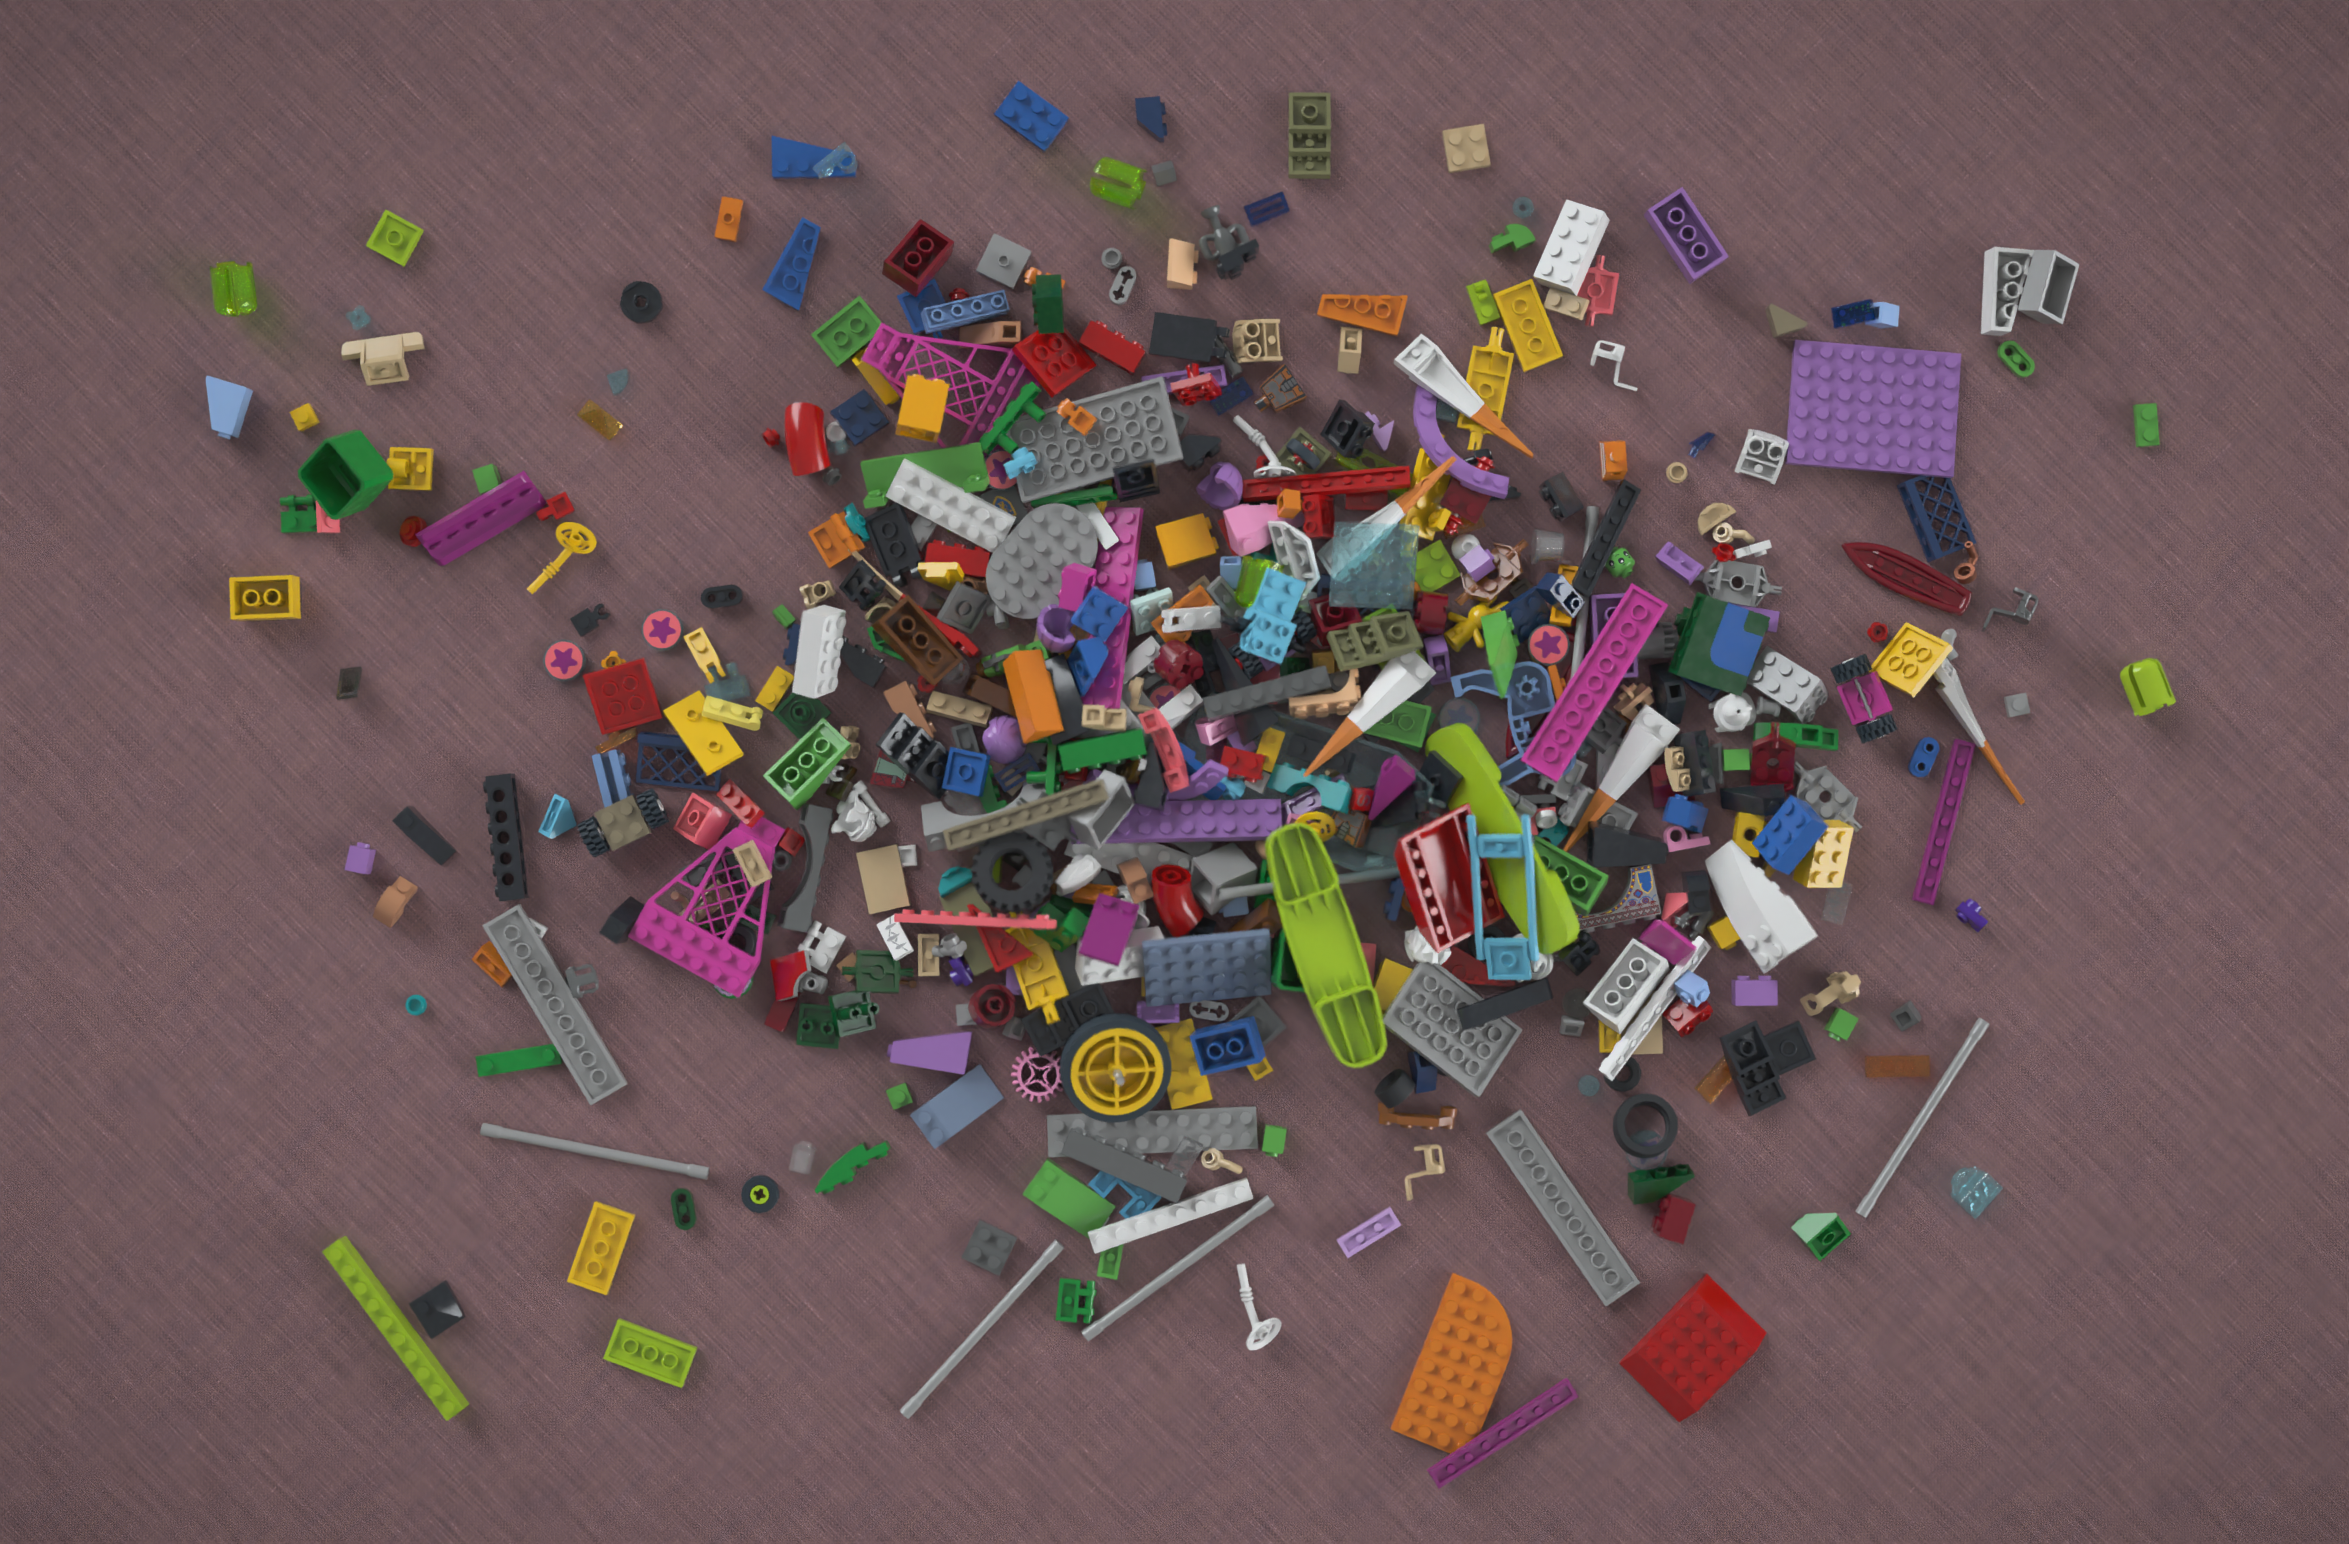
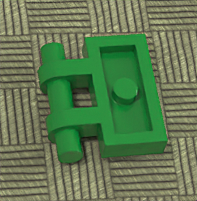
M307 494L304 497L288 495V497L280 498L281 506H289L288 512H281V533L317 532L316 500L311 494ZM297 505H307L308 511H298Z
M1060 1277L1056 1311L1057 1321L1077 1322V1314L1084 1315V1323H1091L1092 1315L1095 1312L1093 1301L1097 1292L1094 1280H1087V1287L1080 1288L1081 1279ZM1079 1295L1085 1296L1084 1307H1078Z

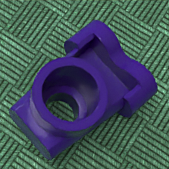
M1972 899L1962 902L1955 910L1958 913L1956 917L1964 924L1968 922L1976 932H1979L1988 922L1982 915L1978 914L1982 909Z
M949 956L950 959L948 961L954 969L950 971L954 984L956 986L971 984L974 980V975L969 964L966 965L963 956L955 959Z

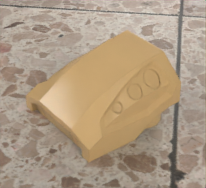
M1280 319L1238 320L1235 322L1232 333L1233 351L1238 363L1283 361V357L1280 355L1278 328Z

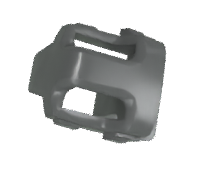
M2015 587L2013 593L2022 597L2016 613L1992 608L1981 631L1985 632L1992 614L2012 618L2015 622L2028 625L2038 604V597ZM2029 600L2035 601L2031 612L2026 609Z
M585 964L577 968L572 966L565 970L567 976L565 979L569 984L573 998H581L583 994L593 993L598 990V975L591 964ZM591 968L590 973L579 976L575 974V971ZM595 983V988L580 992L581 986Z

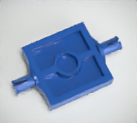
M935 279L930 280L917 297L907 291L897 296L914 335L925 331L921 318L923 309L946 303ZM937 331L939 338L942 339L941 331ZM933 332L934 338L938 339L936 332Z

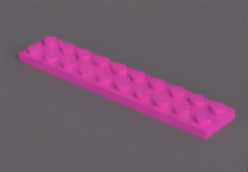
M1105 508L1103 517L1119 541L1107 550L1099 541L1095 568L1097 569L1095 586H1098L1099 589L1125 604L1128 609L1108 639L1103 642L1107 645L1108 656L1087 693L1081 697L1084 705H1104L1105 709H1120L1131 620L1130 600H1133L1144 512L1142 508ZM1087 633V639L1095 638L1092 634Z
M1633 583L1630 585L1520 760L1521 762L1555 783L1558 782L1665 612L1668 604Z

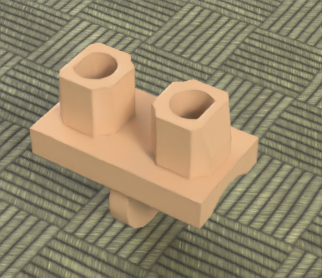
M1642 682L1638 686L1633 683L1629 687L1622 684L1620 686L1622 693L1618 696L1620 701L1613 707L1618 713L1632 721L1639 713L1635 708L1638 703H1641L1642 706L1645 704L1650 706L1654 702L1650 694L1652 690Z

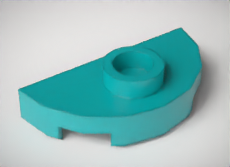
M852 502L844 508V511L847 512L845 521L853 534L858 533L862 537L861 541L868 542L870 537L865 527V519L858 513Z
M960 866L948 869L942 875L938 887L941 898L972 882L971 869Z

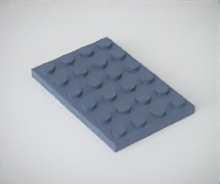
M1269 929L1142 941L1147 1007L1271 995Z

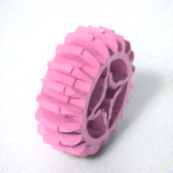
M1029 1047V1055L1022 1051L1021 1054L1024 1059L1018 1056L1015 1059L1020 1065H1012L1013 1069L1018 1070L1011 1073L1012 1077L1018 1078L1012 1081V1084H1020L1016 1091L1020 1092L1023 1089L1025 1091L1022 1094L1023 1098L1030 1094L1029 1101L1031 1102L1034 1096H1038V1103H1041L1042 1096L1045 1097L1046 1101H1049L1050 1097L1048 1094L1050 1093L1054 1098L1057 1097V1093L1054 1090L1057 1089L1060 1092L1063 1090L1058 1085L1059 1083L1062 1084L1060 1065L1058 1063L1061 1061V1056L1055 1059L1054 1056L1057 1053L1055 1050L1051 1055L1047 1053L1041 1057L1051 1062L1044 1066H1039L1032 1060V1058L1039 1057L1032 1047ZM1027 1062L1032 1074L1024 1081L1022 1069ZM1055 1067L1057 1077L1052 1086L1047 1078V1073ZM1035 1069H1039V1071L1040 1069H1046L1042 1075L1044 1079L1034 1078L1031 1080L1036 1074ZM1039 1082L1047 1090L1036 1091L1028 1086Z

